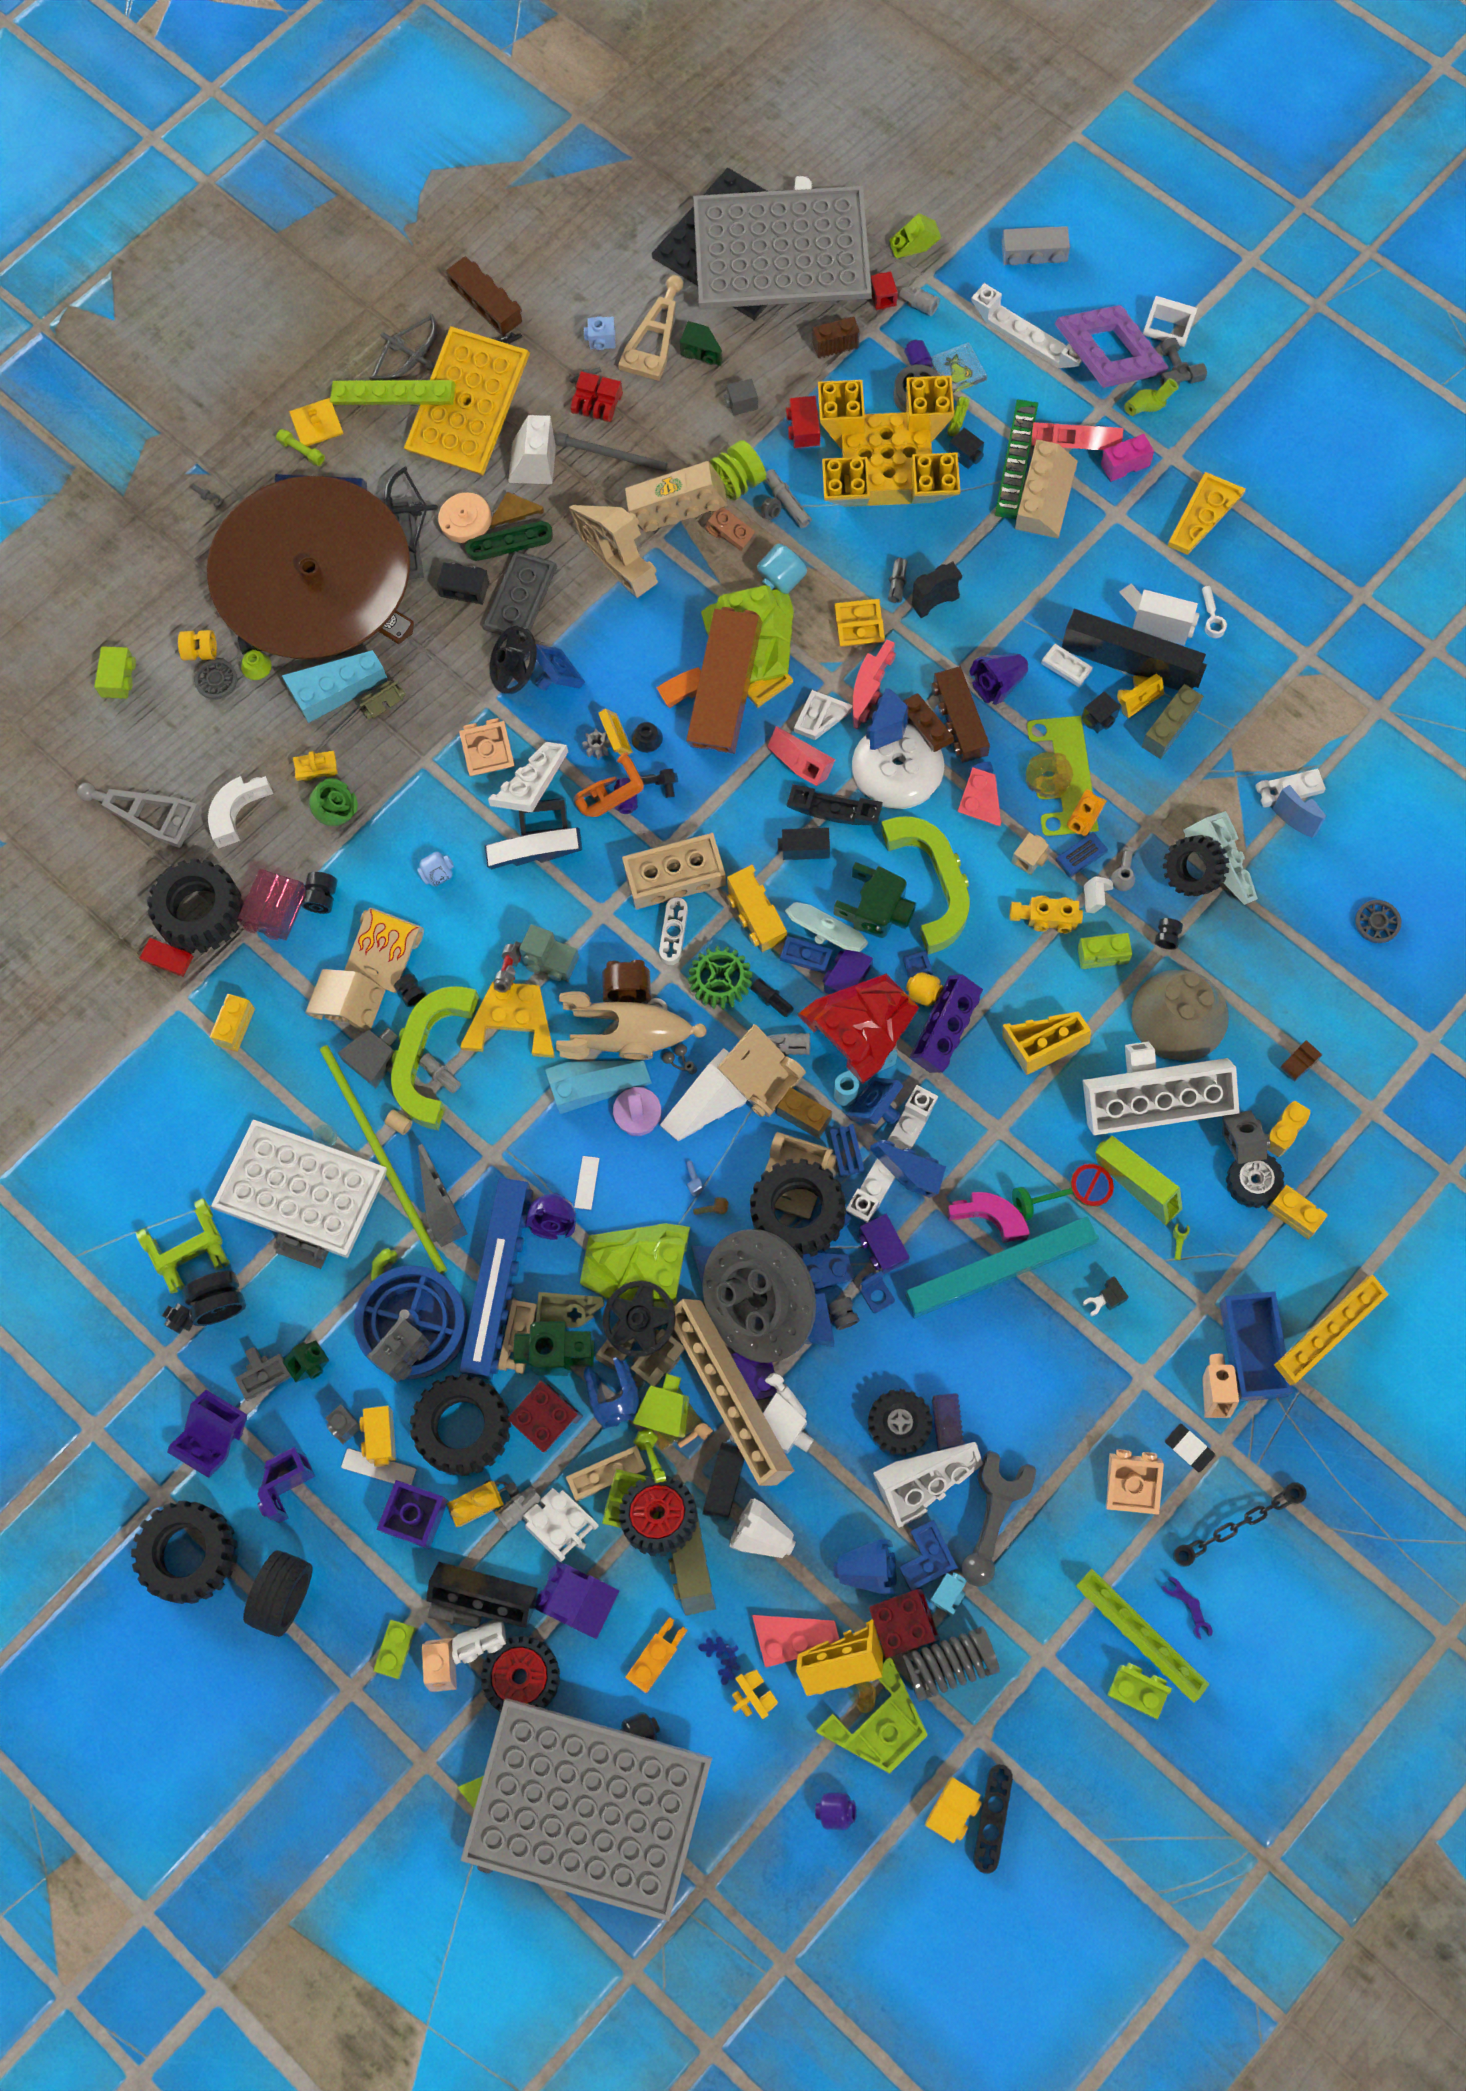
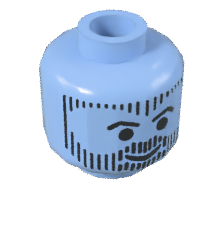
M434 852L420 861L418 872L426 885L431 884L436 887L452 877L451 868L454 867V864L448 855L443 856L440 852Z

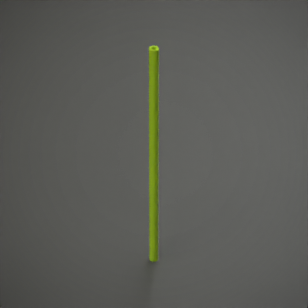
M329 1046L321 1047L320 1052L380 1165L387 1168L386 1176L435 1269L440 1274L445 1273L447 1268L431 1241L427 1230Z

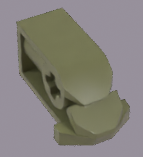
M538 1292L536 1321H566L569 1328L582 1327L595 1317L593 1314L604 1307L605 1303L603 1297ZM575 1308H577L578 1313H582V1317L577 1318L576 1322H574V1318L570 1317V1312H574Z

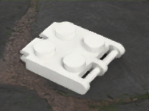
M554 1488L540 1499V1504L544 1507L543 1509L535 1504L523 1515V1519L527 1522L525 1528L560 1562L565 1559L564 1555L575 1545L579 1546L582 1543L581 1539L592 1529L596 1530L599 1527L596 1521L563 1490L558 1493ZM587 1524L588 1526L577 1536L576 1534ZM569 1540H571L572 1542H571L570 1544H568V1545L560 1552L559 1550H560Z
M491 1620L479 1625L477 1629L474 1627L452 1638V1656L455 1664L461 1663V1660L463 1663L472 1662L478 1655L483 1654L485 1650L488 1653L500 1650L506 1644L503 1622Z

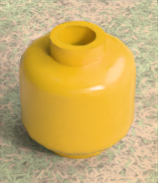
M919 972L913 978L911 977L906 985L909 997L915 1003L927 1007L936 1003L943 989V985H941L938 977L924 972Z

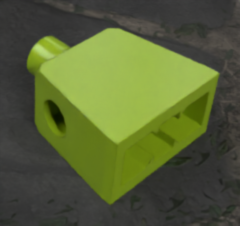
M666 1374L663 1388L650 1386L634 1418L633 1424L684 1438L689 1396L677 1393L681 1378Z

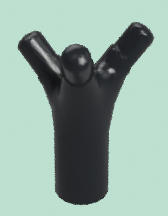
M511 332L508 336L493 339L510 344L522 338V334L515 335Z

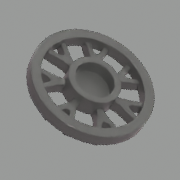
M214 659L205 662L198 668L194 677V683L202 696L208 699H221L228 696L235 689L237 673L234 667L227 661ZM215 665L216 670L210 671L209 666ZM224 666L228 667V670L223 674L221 672ZM201 673L207 674L206 679L199 678ZM233 676V681H226L225 678ZM204 684L209 685V687L204 690L200 688V686ZM224 685L229 687L224 692L221 690V687H223ZM212 689H217V694H211Z
M1372 900L1360 907L1355 917V924L1360 935L1366 940L1373 943H1386L1392 940L1400 931L1401 917L1398 910L1390 903L1382 900ZM1375 905L1382 906V911L1375 912ZM1365 908L1371 913L1370 917L1362 913ZM1389 911L1394 914V917L1390 919L1386 915ZM1360 921H1367L1368 926L1362 927ZM1388 923L1396 925V930L1387 928ZM1370 929L1376 932L1374 937L1367 934ZM1384 930L1388 937L1382 938L1380 931Z

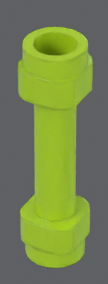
M280 429L278 431L276 440L285 447L291 446L299 451L313 465H322L325 455L316 448L310 449L294 439L292 433L287 430Z

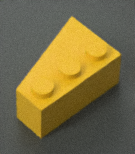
M1078 1011L1049 1016L1045 1020H1026L1022 1024H1003L1002 1038L1025 1074L1028 1075L1090 1044L1091 1029Z

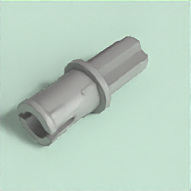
M430 1053L425 1054L420 1059L419 1065L432 1076L433 1081H439L452 1093L457 1092L461 1087V1083L448 1072V1067L441 1065Z

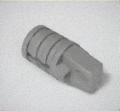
M904 287L899 294V297L909 302V306L917 308V310L927 313L929 316L936 312L940 302L939 297L926 291L924 292V290L918 287H914V289Z
M785 1033L768 1036L784 1055H810V1033Z
M530 1486L512 1497L510 1501L494 1512V1514L509 1531L523 1519V1515L540 1502L541 1497Z

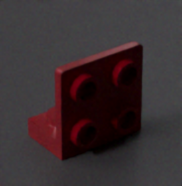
M540 1381L508 1417V1421L540 1451L546 1452L571 1423L577 1424L583 1415L547 1382Z
M916 1589L869 1607L887 1658L940 1640L923 1589Z

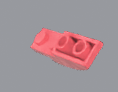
M1033 422L1031 445L1035 446L1038 439L1057 443L1063 448L1104 450L1122 443L1124 428Z
M888 639L876 657L867 653L858 672L854 687L852 714L853 726L856 729L859 728L861 723L865 724L871 714L870 709L872 705L878 704V699L882 696L880 682L885 675L884 669L887 665L890 666L896 657V653H894L895 643Z

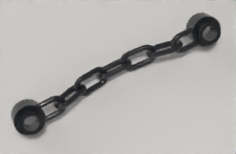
M1297 1482L1291 1483L1285 1487L1282 1493L1272 1498L1271 1505L1266 1508L1257 1506L1245 1513V1520L1237 1524L1229 1522L1217 1528L1211 1539L1205 1542L1196 1540L1189 1545L1178 1546L1173 1552L1174 1562L1181 1567H1187L1194 1562L1196 1557L1206 1552L1208 1544L1215 1540L1220 1543L1227 1541L1237 1534L1240 1526L1246 1523L1255 1525L1264 1520L1268 1515L1267 1511L1272 1508L1281 1510L1291 1504L1296 1505L1303 1502L1307 1495L1305 1487ZM1292 1489L1297 1491V1499L1290 1496ZM1284 1496L1287 1502L1278 1506L1280 1502L1275 1501ZM1258 1510H1261L1259 1511V1513L1263 1514V1516L1257 1518L1254 1521H1251L1253 1517L1248 1516ZM1230 1527V1530L1233 1532L1220 1539L1221 1534L1218 1533ZM1200 1544L1198 1547L1203 1549L1195 1553L1192 1547ZM1181 1551L1187 1554L1188 1558L1186 1561H1182L1179 1558Z

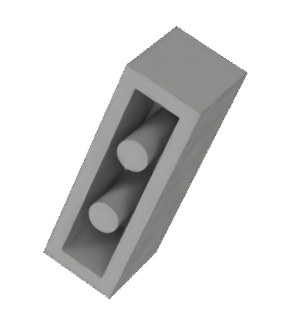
M1068 226L1003 230L1002 252L1004 265L1068 262L1070 251Z

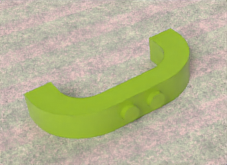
M896 817L882 821L881 833L888 851L904 846H914L925 851L933 863L949 909L940 919L921 925L920 936L927 955L941 951L950 946L961 935L969 912L970 899L967 890L969 883L966 874H961L959 866H961L957 853H953L946 836L936 826L923 819Z
M454 986L441 988L428 994L417 1003L409 1015L406 1027L400 1031V1046L398 1050L394 1051L392 1056V1090L404 1113L412 1121L423 1127L439 1131L445 1111L442 1101L426 1098L415 1090V1078L430 1030L437 1021L448 1016H459L473 1020L479 1001L478 993L474 989Z

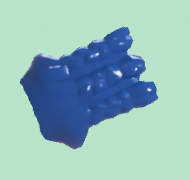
M618 1357L613 1358L623 1394L614 1401L606 1402L599 1375L592 1371L590 1367L584 1369V1379L587 1384L586 1388L590 1404L593 1408V1414L603 1429L613 1426L618 1427L623 1421H634L640 1408L641 1399L637 1394L638 1388L635 1385L636 1382L631 1374L630 1366L623 1360H619Z

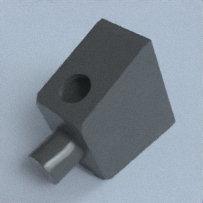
M389 1028L379 1037L370 1030H367L343 1048L338 1055L344 1063L376 1089L392 1066L394 1050L390 1046L398 1036Z

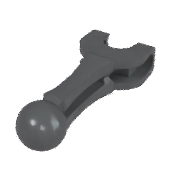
M991 1450L984 1455L983 1465L980 1466L977 1475L978 1483L986 1494V1511L983 1526L972 1554L967 1556L962 1564L964 1579L976 1587L985 1586L992 1581L995 1575V1565L992 1558L1002 1521L1012 1502L1026 1497L1031 1492L1036 1474V1468L1026 1464L1019 1468L1018 1474L1013 1481L1005 1480L999 1473L1000 1456Z

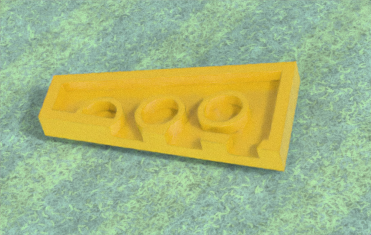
M1205 472L1169 540L1168 547L1189 555L1245 494L1246 489Z

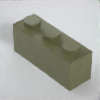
M1184 684L1145 735L1142 748L1161 759L1198 711L1204 696Z

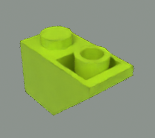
M918 213L889 242L894 256L901 258L927 251L942 237L936 221Z

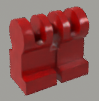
M581 371L576 385V392L571 402V413L579 414L581 408H583V416L589 417L593 408L594 419L598 420L603 413V421L610 423L613 419L617 403L623 395L621 381L602 377L600 382V376Z

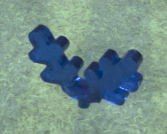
M722 1637L716 1638L717 1644H714L712 1638H707V1644H700L698 1646L700 1651H707V1657H711L714 1651H717V1658H721L724 1651L729 1655V1659L721 1660V1664L726 1665L725 1669L718 1670V1674L723 1675L721 1684L727 1685L729 1679L735 1680L736 1678L733 1668L736 1671L741 1669V1666L736 1661L737 1656L735 1654L739 1647L735 1645L731 1648L728 1643H724Z

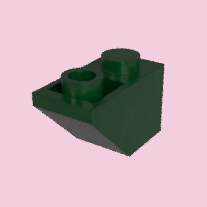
M688 321L679 342L680 355L688 359L704 361L710 365L721 366L723 363L722 349L710 328Z

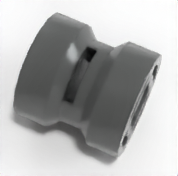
M851 1297L839 1299L828 1305L830 1314L835 1317L834 1325L836 1330L851 1327L860 1321L857 1313L853 1312Z

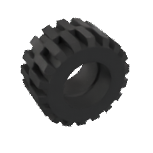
M1196 835L1179 839L1175 842V845H1171L1168 849L1170 853H1166L1164 856L1167 863H1163V869H1167L1164 877L1165 879H1170L1169 886L1176 887L1175 891L1177 893H1184V896H1200L1218 889L1220 883L1226 880L1224 874L1229 873V868L1226 867V863H1229V858H1224L1223 854L1227 852L1225 848H1219L1220 842L1212 841L1213 838L1209 836ZM1192 852L1200 854L1206 863L1205 873L1200 880L1193 878L1187 870V859Z

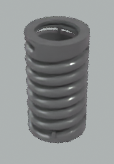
M983 1626L969 1630L968 1636L965 1633H961L958 1638L950 1637L949 1642L942 1640L939 1645L932 1644L930 1649L923 1647L920 1652L921 1655L918 1651L902 1655L918 1702L939 1694L935 1679L941 1692L945 1693L948 1691L944 1674L951 1689H956L958 1686L954 1672L960 1685H966L967 1680L963 1667L970 1682H975L977 1679L973 1665L980 1679L1000 1672L992 1644ZM982 1659L987 1667L986 1669H984Z

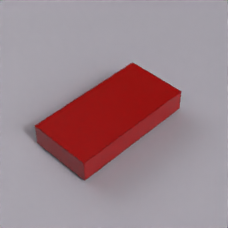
M149 938L139 959L184 977L194 956L191 953Z

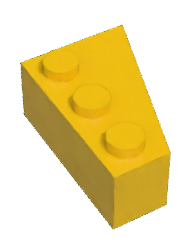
M752 864L727 877L729 895L726 898L732 908L736 907L739 915L737 916L743 928L748 927L751 933L749 938L754 947L759 946L760 950L764 952L786 941L787 930L774 905L770 904L764 894L766 890L763 884L759 885L754 876L756 870Z
M873 1619L866 1622V1628L853 1634L851 1630L843 1633L844 1638L829 1644L827 1640L797 1655L796 1672L807 1696L823 1694L826 1691L847 1688L854 1684L882 1678L883 1648Z

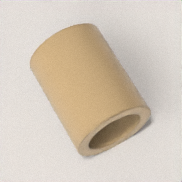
M392 1110L385 1119L386 1125L402 1135L409 1131L413 1123L412 1120L396 1110Z

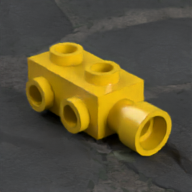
M1036 896L1031 898L1029 905H1022L1021 902H1011L1009 919L1010 921L1026 919L1028 920V926L1034 927L1035 931L1044 932L1048 928H1056L1059 933L1067 934L1071 933L1072 930H1076L1077 925L1082 923L1083 910H1079V901H1073L1071 898L1049 899L1047 896Z

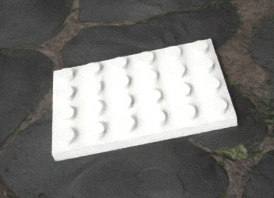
M253 1120L211 1207L214 1210L283 1235L287 1234L293 1239L315 1247L321 1246L326 1251L348 1258L386 1176L387 1168Z

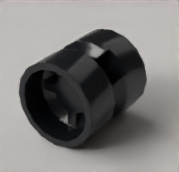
M323 872L308 873L305 883L307 891L303 893L302 908L314 913H330L334 901L331 895L335 894L337 878Z

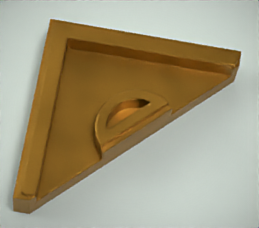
M507 492L494 513L489 528L494 529L495 526L509 522L511 524L524 520L527 516L537 513L543 514L544 507Z

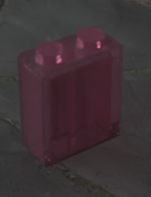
M259 869L238 916L243 929L251 933H256L257 931L264 933L266 937L272 940H278V938L287 940L301 908L303 893L307 891L304 883Z

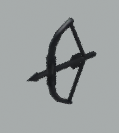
M405 466L390 477L385 487L383 501L393 514L411 513L412 516H421L413 547L408 546L410 552L416 553V546L426 512L437 510L438 505L425 504ZM404 473L420 502H412L409 507L393 509L392 486L395 480Z

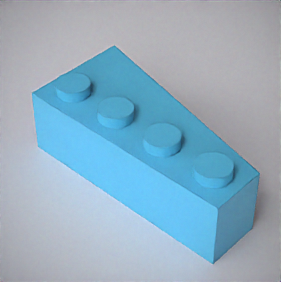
M373 650L282 675L288 690L308 723L388 681L384 668Z

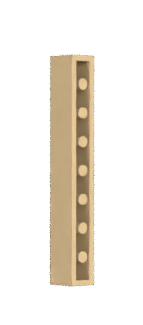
M682 1299L674 1306L676 1314L674 1329L758 1485H778L794 1472L791 1463L701 1300Z

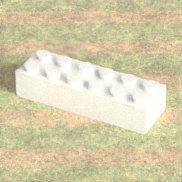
M1228 1058L1083 1080L1087 1126L1093 1135L1239 1113L1236 1066Z

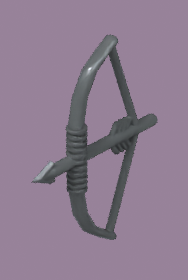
M430 313L429 317L392 337L384 332L381 333L380 336L388 342L373 376L370 377V381L397 379L411 370L418 362L425 365V368H435L431 360L427 361L423 358L436 340L438 331L432 313ZM429 320L432 321L431 335L425 344L416 352L404 346L405 341L400 336ZM389 347L394 351L402 350L411 356L397 372L377 377Z

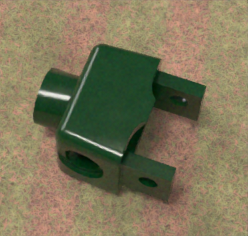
M855 862L852 868V877L865 882L860 892V905L857 909L837 900L834 905V915L854 923V929L879 938L886 937L892 924L906 929L917 904L905 898L906 880L880 866L874 870Z
M566 1321L533 1322L530 1326V1333H515L514 1363L530 1364L536 1375L568 1376L569 1373H572V1369L569 1366L594 1367V1340H591V1331H569ZM553 1347L549 1354H540L543 1348Z

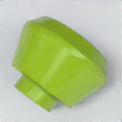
M252 650L243 656L241 671L246 678L260 680L270 673L272 663L266 654Z

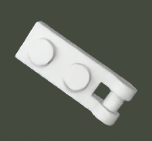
M1318 769L1271 781H1261L1255 785L1257 792L1261 793V803L1264 808L1274 806L1282 789L1288 785H1291L1301 799L1322 794L1326 790ZM1274 790L1276 795H1271L1270 791Z

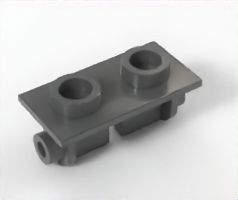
M279 1234L276 1243L279 1244L276 1250L277 1254L322 1269L329 1251L322 1249L321 1246L315 1247L293 1239L287 1234Z

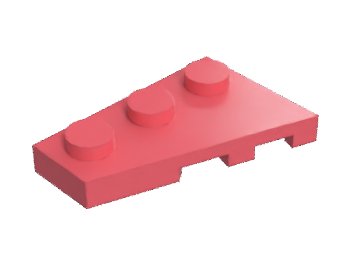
M752 1615L765 1668L797 1660L798 1654L827 1640L829 1644L840 1640L835 1621Z

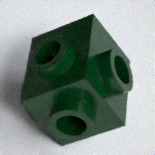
M315 1340L307 1344L302 1342L296 1345L285 1358L283 1364L294 1381L299 1382L309 1377L310 1379H315L324 1372V1366L330 1360Z

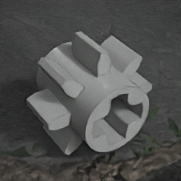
M595 729L591 734L586 733L587 741L582 742L583 749H587L588 757L594 756L599 760L603 755H609L607 748L612 747V745L607 740L606 732L602 734Z

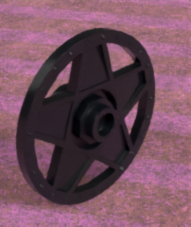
M512 626L506 629L500 635L492 650L490 677L494 687L502 693L514 694L520 691L527 684L533 673L537 648L534 636L527 628ZM519 631L523 632L528 640L521 643ZM507 639L506 646L501 648L503 642ZM530 656L528 668H526L525 661ZM496 665L501 668L498 678L496 674ZM513 678L518 682L512 688H507Z
M647 1281L629 1282L618 1288L611 1295L605 1306L603 1314L605 1335L611 1345L625 1355L633 1357L649 1356L659 1351L669 1341L675 1327V1308L669 1295L658 1285ZM639 1287L632 1301L619 1298L627 1290ZM654 1290L663 1297L668 1309L654 1306ZM611 1310L621 1320L613 1333L610 1327ZM668 1324L664 1336L656 1344L655 1328ZM635 1338L643 1351H631L621 1345Z

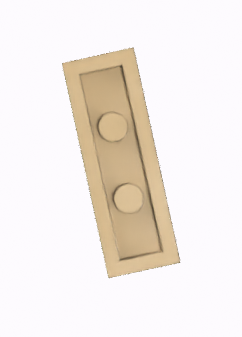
M637 1445L566 1476L575 1501L577 1502L611 1487L616 1469L636 1474L647 1471Z

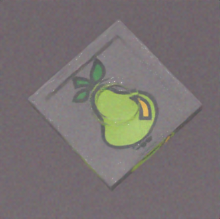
M969 342L932 356V368L940 376L952 377L953 393L987 380V374Z

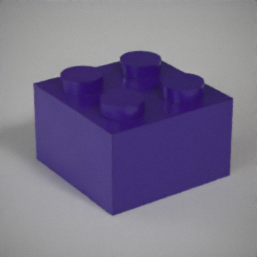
M396 1480L377 1530L430 1550L448 1500L443 1496Z

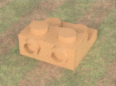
M499 718L486 721V725L477 727V723L463 726L464 730L459 731L470 777L515 767L504 721L500 722Z
M1122 1449L1116 1450V1454L1110 1453L1106 1508L1109 1510L1159 1514L1164 1469L1162 1459L1157 1458L1158 1455L1151 1452H1143L1142 1457L1131 1456V1451Z

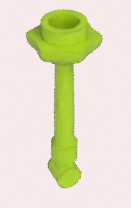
M652 1429L638 1431L637 1436L633 1440L634 1444L641 1451L646 1450L652 1466L651 1470L655 1483L665 1482V1472L658 1463L653 1450L658 1436Z

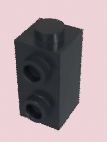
M829 827L782 829V838H777L778 852H783V860L830 858Z

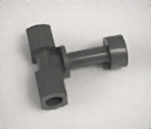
M1168 338L1162 342L1160 346L1165 356H1170L1174 367L1171 371L1162 373L1160 378L1161 386L1169 378L1176 381L1178 387L1180 382L1188 380L1192 384L1206 379L1207 369L1203 363L1189 366L1187 362L1181 361L1178 354L1180 345L1176 338Z

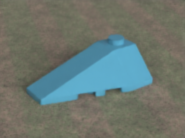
M644 1060L566 1062L545 1069L560 1114L619 1095L633 1087H643L652 1084Z

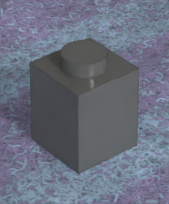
M752 378L727 385V394L724 395L726 407L731 408L733 416L758 409V395Z

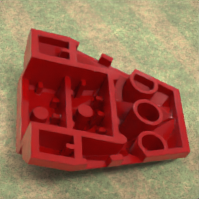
M887 974L818 998L800 1011L798 1016L813 1032L819 1029L847 1058L846 1067L863 1084L881 1070L889 1053L895 1048L896 1042L907 1029L919 1007Z

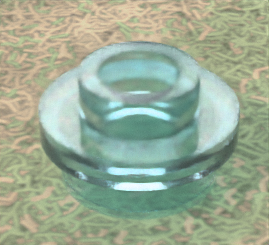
M327 1124L320 1125L313 1133L314 1142L328 1147H332L338 1137L336 1130ZM324 1134H329V1139L323 1141L322 1136Z

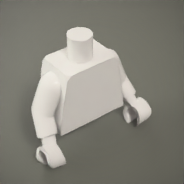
M772 1373L765 1379V1382L774 1386L777 1389V1393L763 1414L784 1453L788 1454L793 1445L807 1452L814 1439L802 1432L807 1425V1420L805 1419L806 1410L790 1388L783 1384L784 1379L780 1375ZM730 1435V1440L736 1443L732 1435Z

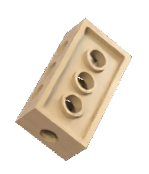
M713 833L622 857L635 909L663 903L672 898H681L726 886V874Z

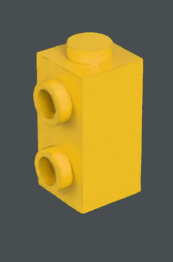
M389 1406L363 1409V1417H360L361 1432L365 1433V1442L361 1443L362 1456L366 1457V1460L371 1464L374 1463L375 1467L388 1466L389 1461H396L393 1410Z

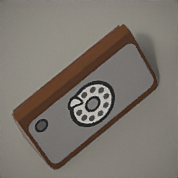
M396 611L378 632L400 644L413 634L414 621Z

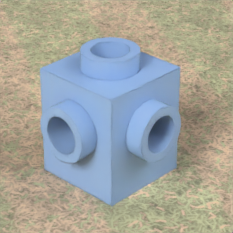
M599 316L588 318V327H584L585 341H589L590 350L616 348L614 317Z

